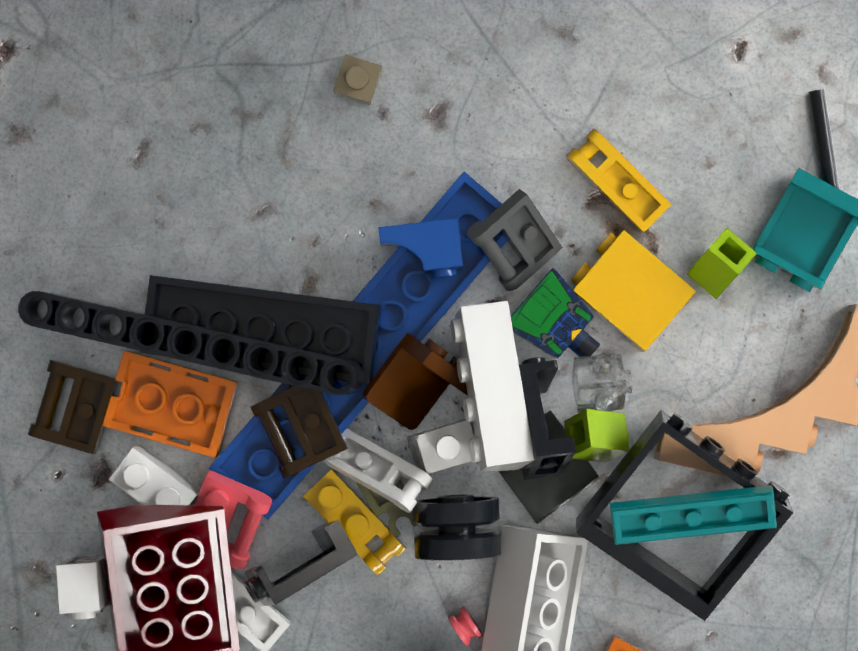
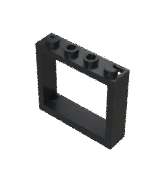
M660 410L631 447L630 451L627 452L577 516L576 533L705 621L792 516L793 510L788 499L790 495L777 483L770 481L766 484L756 477L757 471L746 461L738 458L735 462L724 454V447L713 438L706 436L702 439L691 431L693 429L692 425L680 415L674 413L672 416H669ZM664 433L743 488L772 485L774 491L777 528L747 531L702 587L639 543L615 545L613 526L600 517L604 509Z

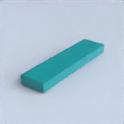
M772 485L610 503L615 545L777 528Z

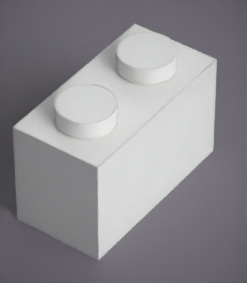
M142 446L133 447L109 479L142 505H193L200 492L197 487Z
M103 555L71 557L56 565L59 614L71 613L72 620L95 618L96 613L103 612V608L109 605Z

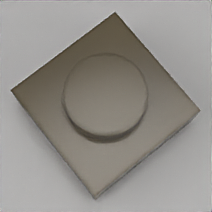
M345 54L333 90L334 94L371 105L382 72V66Z

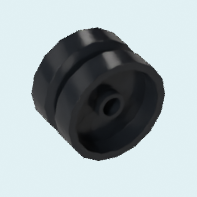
M459 494L416 500L417 504L413 508L414 523L423 527H438V530L420 532L414 537L416 559L470 560L501 555L500 533L494 529L475 528V526L492 524L500 519L498 497Z

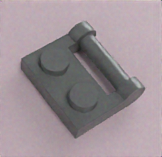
M520 189L484 221L474 223L467 231V236L474 246H480L499 273V281L507 291L519 288L563 248L528 194ZM500 231L521 259L515 266L511 265L493 239Z

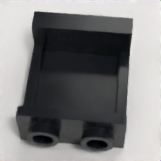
M543 357L524 360L519 365L535 458L534 461L522 468L524 480L562 475L576 453L573 436L549 439L540 394L547 392L558 370L557 360L545 361Z
M339 520L325 523L311 531L323 551L322 553L271 583L262 566L252 567L245 571L248 580L244 582V586L255 603L260 601L264 606L277 605L357 556L358 553Z

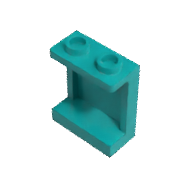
M798 168L753 247V250L757 253L755 263L773 273H776L778 267L792 274L789 282L807 292H811L813 286L821 290L858 225V199Z

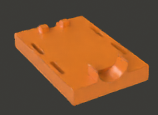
M124 350L115 380L122 382L119 397H110L102 426L217 458L223 435H226L225 427L230 410L234 405L232 403L238 382ZM153 362L156 364L170 367L171 370L169 371L155 366H151V364ZM191 373L209 379L208 381H204L201 379L188 376V374ZM135 426L149 431H153V434L151 435L148 433L137 431L133 428ZM174 437L192 443H190V445H186L183 443L170 440V438Z

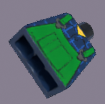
M554 268L545 275L511 315L514 334L556 359L569 348L586 362L600 346V343L583 330L593 319V314Z

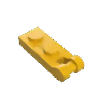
M593 129L585 137L587 141L578 150L573 148L566 155V158L641 233H644L672 204L601 133ZM597 152L606 158L598 168L589 161Z
M333 469L303 496L327 522L339 520L358 555L376 575H379L387 568L385 563L394 555L398 557L407 549L390 532L389 528L379 517L376 518L374 512ZM377 534L384 544L373 552L367 543Z

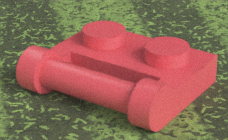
M209 470L204 478L195 505L223 506L227 533L239 502L247 506L248 511L235 544L228 542L230 566L234 569H245L251 556L248 551L262 516L269 512L272 499L263 492Z

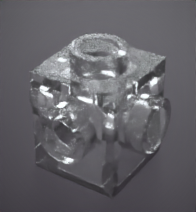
M621 354L574 357L572 385L577 413L585 409L601 411L624 410L626 393H632V375L630 370H624Z

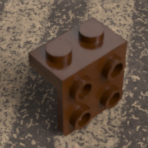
M407 332L371 380L370 384L365 388L363 398L409 430H414L419 426L449 384L467 396L468 392L466 382L461 383L459 380L456 357L453 356L450 362L444 359L448 352L429 338L424 344Z

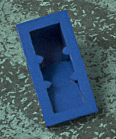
M458 218L378 227L381 246H396L411 252L423 264L424 272H432V278L456 276L455 269L463 268Z

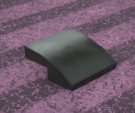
M550 410L544 414L549 439L566 437L564 427ZM572 459L562 475L524 480L522 468L499 471L536 524L600 479L588 460Z

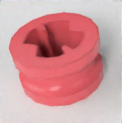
M464 606L460 608L459 615L454 616L451 614L448 616L451 625L466 646L471 644V638H481L483 636L478 625Z

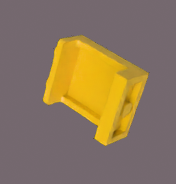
M625 230L620 232L617 237L610 233L596 249L601 254L592 266L585 262L571 278V281L576 284L572 290L630 340L629 342L640 352H646L695 294L696 290Z

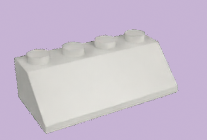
M508 301L460 307L455 314V319L451 320L450 325L453 342L460 343L462 358L457 359L458 377L461 383L466 382L468 398L463 400V408L466 421L473 423L475 438H470L473 462H479L480 472L521 469L534 461L535 458Z
M503 525L500 538L501 555L497 556L481 651H570L588 540L576 535L529 527Z

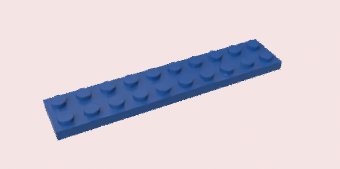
M465 171L421 221L428 222L458 218L463 268L455 269L456 276L432 278V272H424L423 264L414 254L398 247L353 300L354 302L382 305L372 379L407 332L419 341H422L490 262L480 246H474L467 236V231L474 223L484 221L502 203ZM501 231L493 237L500 249L508 241ZM298 375L301 379H306L308 377L305 375ZM334 380L340 388H345L349 384V381ZM282 383L270 397L293 387V385ZM362 383L361 388L350 395H332L322 392L341 434L369 403L363 398V391L368 384ZM281 405L273 409L295 458L298 459L305 456V451L284 406ZM253 416L209 467V470L267 494L272 499V504L269 512L263 516L268 520L316 464L283 479L279 467L282 465L259 416Z

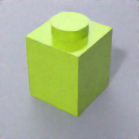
M726 228L689 270L687 275L717 300L757 253Z
M585 409L564 421L565 436H573L576 453L572 459L608 462L630 451L625 413Z

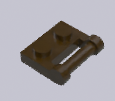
M50 359L47 371L50 372L36 422L31 423L28 435L90 454H96L104 428L102 425L110 397L113 396L116 387V378ZM68 377L74 379L60 430L58 431L50 428L64 379Z
M293 386L250 407L254 417L259 416L282 465L279 467L283 479L348 449L322 392ZM281 405L284 406L306 454L298 459L295 458L273 409Z

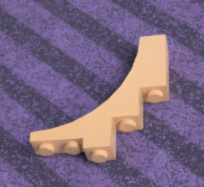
M858 304L848 305L839 334L826 357L807 380L789 395L753 415L723 423L693 424L691 431L702 439L706 436L713 438L724 447V454L735 462L738 458L746 461L759 474L763 460V452L758 451L759 445L764 444L806 454L808 447L812 448L817 438L818 425L813 424L815 417L858 426V385H855L856 378H858ZM666 433L657 442L654 459L726 476Z

